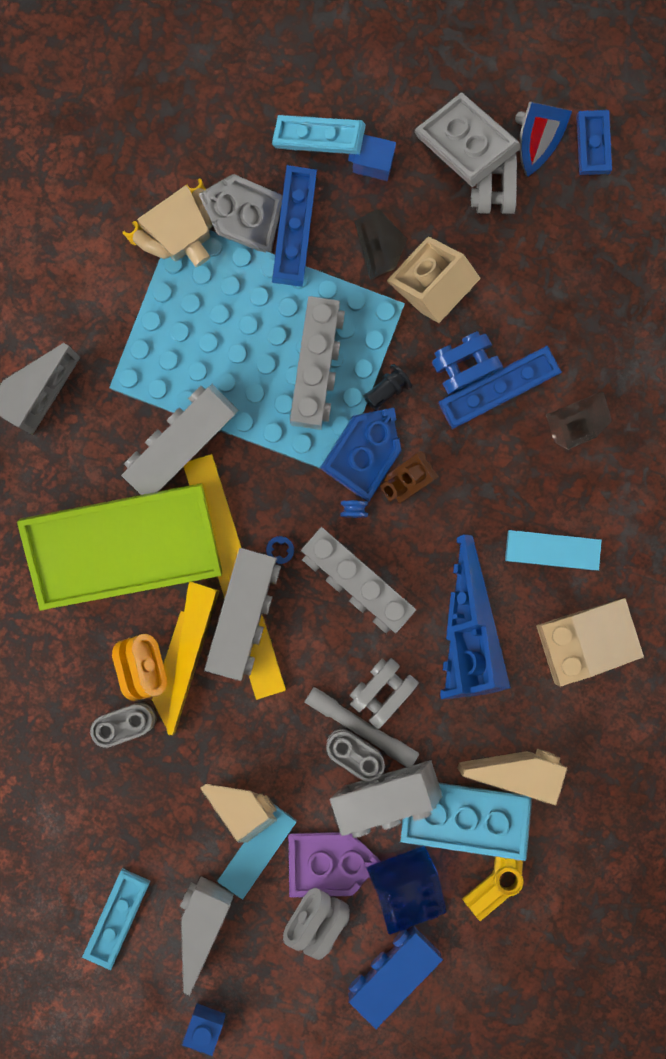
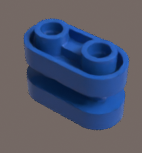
M478 331L462 339L463 344L453 349L451 345H448L434 353L436 358L432 361L436 372L447 371L450 379L443 383L448 395L454 394L503 368L498 356L488 358L485 350L492 346L487 334L480 335ZM474 357L477 365L461 372L458 364Z

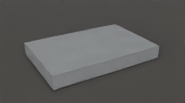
M462 92L415 129L416 136L471 187H474L521 149L519 141Z

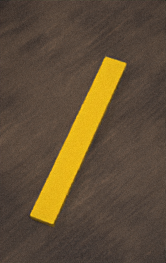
M210 454L188 461L183 467L189 486L203 484L223 572L222 576H218L225 598L239 548L242 547L213 455ZM263 614L259 622V626L264 627L259 645L253 644L250 656L255 657L249 679L256 700L286 691Z

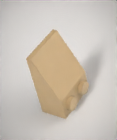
M626 598L536 625L554 684L558 686L590 678L644 657Z
M537 749L536 754L525 751L459 762L457 769L464 777L556 805L567 767L559 762L560 758L555 756V754Z

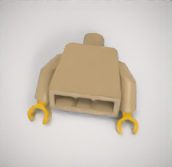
M200 178L197 179L199 185L196 188H189L188 184H186L137 219L139 224L133 221L134 231L126 233L124 230L122 232L131 244L138 245L145 252L162 259L171 257L174 261H178L187 255L195 267L204 264L211 256L202 243L211 237L209 229L213 224L199 196L200 192L206 190Z

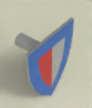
M529 101L526 113L523 111L517 113L515 121L522 125L520 132V159L527 177L539 169L556 149L568 125L572 113L571 110Z

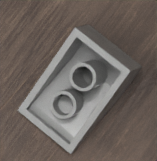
M62 343L3 380L0 384V417L33 435L81 357L70 346Z
M202 876L197 885L191 882L180 905L181 908L185 909L181 918L183 993L189 996L234 896V893L224 886Z

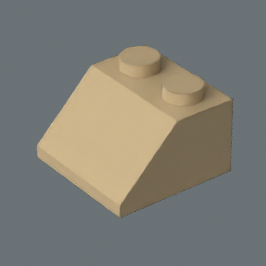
M428 236L387 281L418 311L440 323L481 278L464 254Z
M207 784L201 787V790L237 842H249L277 821L273 814L277 809L267 795L264 796L262 793L257 794L251 791Z

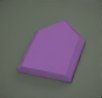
M340 832L288 834L289 897H304L313 888H318L328 893L330 897L353 896L361 885L383 864L358 838H353L352 833L341 836Z

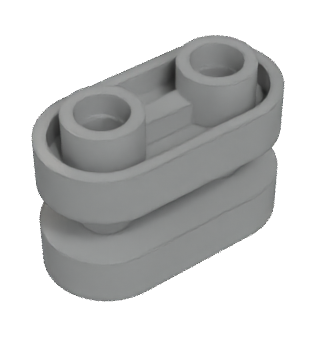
M516 153L477 183V188H472L471 207H476L477 213L490 214L491 204H501L502 214L515 213L517 187ZM492 174H501V192H492Z
M382 658L370 671L374 675L366 685L361 681L349 695L353 698L350 705L355 710L361 712L366 706L374 713L368 721L377 729L391 717L419 684L410 674L404 680L399 678L395 672L399 669L400 665L392 658L387 662ZM387 683L394 691L383 703H380L374 696Z
M138 702L112 711L93 722L90 729L91 738L95 744L105 748L129 741L149 732L156 724L157 714L155 709L145 702Z
M345 728L336 729L329 735L327 739V753L334 762L359 779L367 782L375 781L383 774L385 769L384 759L376 747Z
M318 888L309 890L285 927L283 934L285 945L297 951L303 950L304 954L316 960L322 959L331 951L335 940L349 921L348 904L338 898H330L328 893Z

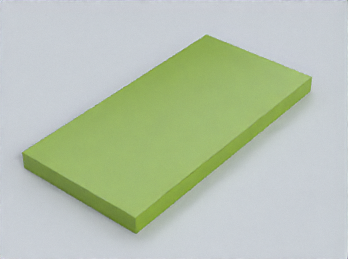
M202 483L21 518L17 521L39 610L222 576L223 573Z

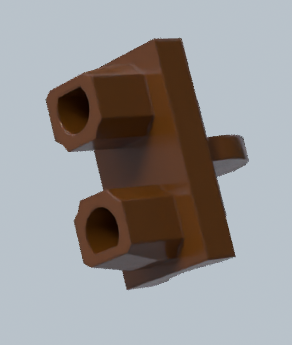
M420 451L386 475L384 478L385 483L380 488L390 502L397 499L399 503H402L439 476L432 470V465L426 462L423 451Z

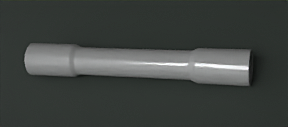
M313 687L304 703L326 717H331L377 746L389 757L405 767L412 766L419 756L417 751L358 717L316 687Z

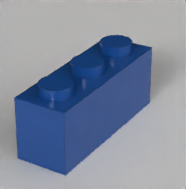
M415 926L409 931L406 929L402 930L393 940L394 946L387 954L381 952L371 963L372 969L364 977L362 975L356 977L348 988L350 990L348 993L349 1003L375 1029L443 961L441 952Z

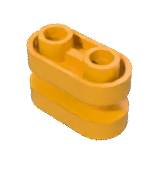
M141 634L121 640L115 644L112 650V658L122 694L131 701L162 694L167 686V677L157 641L151 635Z

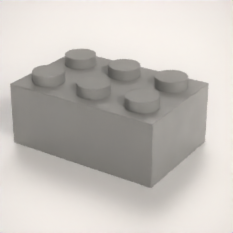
M429 760L382 774L375 781L367 782L361 780L344 785L330 798V802L341 836L352 833L353 838H357L370 833V828L382 825L383 829H389L401 824L400 819L412 816L415 821L432 815L431 811L437 807L436 805L443 795L432 761Z

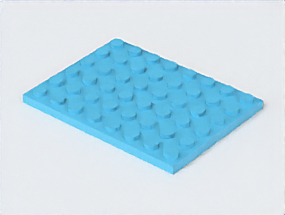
M209 230L211 237L202 243L211 257L201 266L195 267L187 255L178 261H174L171 257L166 259L160 258L109 388L174 413L179 407L185 411L192 404L188 398L201 385L207 389L213 384L239 410L219 431L321 469L322 463L352 416L364 413L367 402L363 395L374 387L405 303L305 266L303 287L272 283L275 254L267 251L266 253L257 251L219 236ZM308 296L339 300L340 310L345 311L343 329H337L335 341L340 342L338 360H332L330 372L336 373L334 390L327 391L326 403H331L329 422H323L322 430L291 426L290 424Z

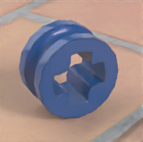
M341 501L344 511L340 517H368V513L365 511L368 501Z
M283 536L272 538L266 547L267 555L274 557L272 552L275 549L272 546L276 542L280 545L286 543L289 546V549L286 550L289 554L285 558H282L280 555L277 556L276 563L285 564L289 562L294 555L292 542Z

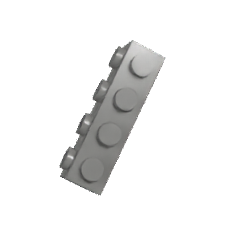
M308 296L290 416L291 426L322 430L323 422H329L331 403H326L327 391L334 390L336 376L335 372H330L332 360H338L340 342L335 341L337 329H343L345 311L340 310L339 300Z
M213 384L207 389L201 385L188 398L192 404L185 411L179 407L166 420L170 426L163 433L156 430L145 442L149 447L142 454L136 451L124 463L128 469L121 476L141 495L158 492L239 411Z
M322 527L301 549V552L305 554L302 561L315 572L321 568L329 576L325 581L338 592L344 588L352 595L349 602L362 613L368 609L376 616L372 622L386 634L389 630L397 633L416 611L411 604Z
M239 548L204 671L239 681L243 680L245 674L251 675L255 657L250 656L253 644L259 645L264 629V627L259 626L262 613L267 615L269 612L272 596L267 595L270 583H277L281 566L276 565L277 558Z

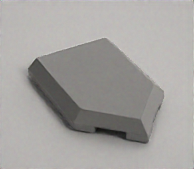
M235 174L226 177L199 193L217 235L257 251L272 252L283 195Z

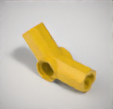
M495 856L492 874L462 898L479 921L483 920L510 896H514L521 891L523 887L522 860ZM505 872H512L515 876L514 883L509 887L500 886V877Z

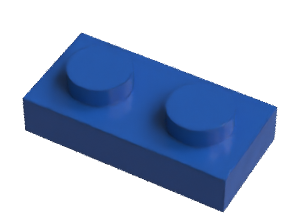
M609 110L578 111L576 116L579 175L610 174L612 171Z

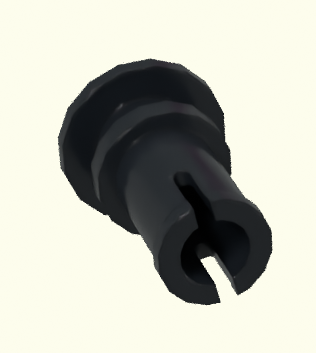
M395 364L390 366L391 374L386 373L383 375V380L363 395L367 404L374 411L378 410L394 394L399 395L402 393L403 387L407 390L412 388L411 381L406 373Z

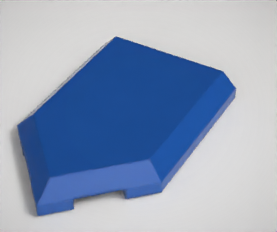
M395 408L352 416L320 467L326 474L368 502L402 451L400 438L397 437Z

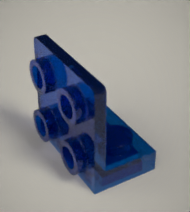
M425 846L366 867L380 903L388 934L404 931L411 926L427 920H433L447 912L438 871Z

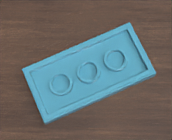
M439 783L443 797L436 805L437 807L431 811L432 815L415 821L411 816L404 818L402 821V843L526 861L532 798L512 792Z

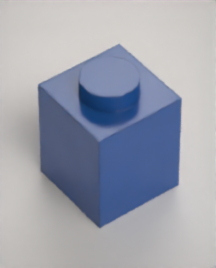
M364 135L360 155L349 154L348 161L353 162L352 173L388 181L396 142Z
M196 1004L182 1045L212 1056L226 1014Z

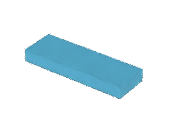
M278 115L272 145L278 149L360 155L366 124L362 120Z
M508 530L505 561L599 571L602 540Z
M275 804L274 806L277 811L273 814L277 821L249 842H244L217 880L218 883L242 900L297 822L296 819Z
M122 868L82 958L106 969H112L151 882L150 880Z

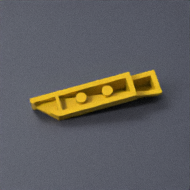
M189 582L185 609L180 611L163 664L167 677L166 689L162 694L152 698L167 729L166 731L171 736L176 732L219 594V590L194 582Z

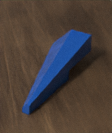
M465 534L457 537L456 543L460 544L458 564H454L453 573L457 574L455 592H451L446 635V640L450 641L448 660L443 663V670L447 671L445 689L440 691L441 699L487 695L511 688L474 538L471 535Z

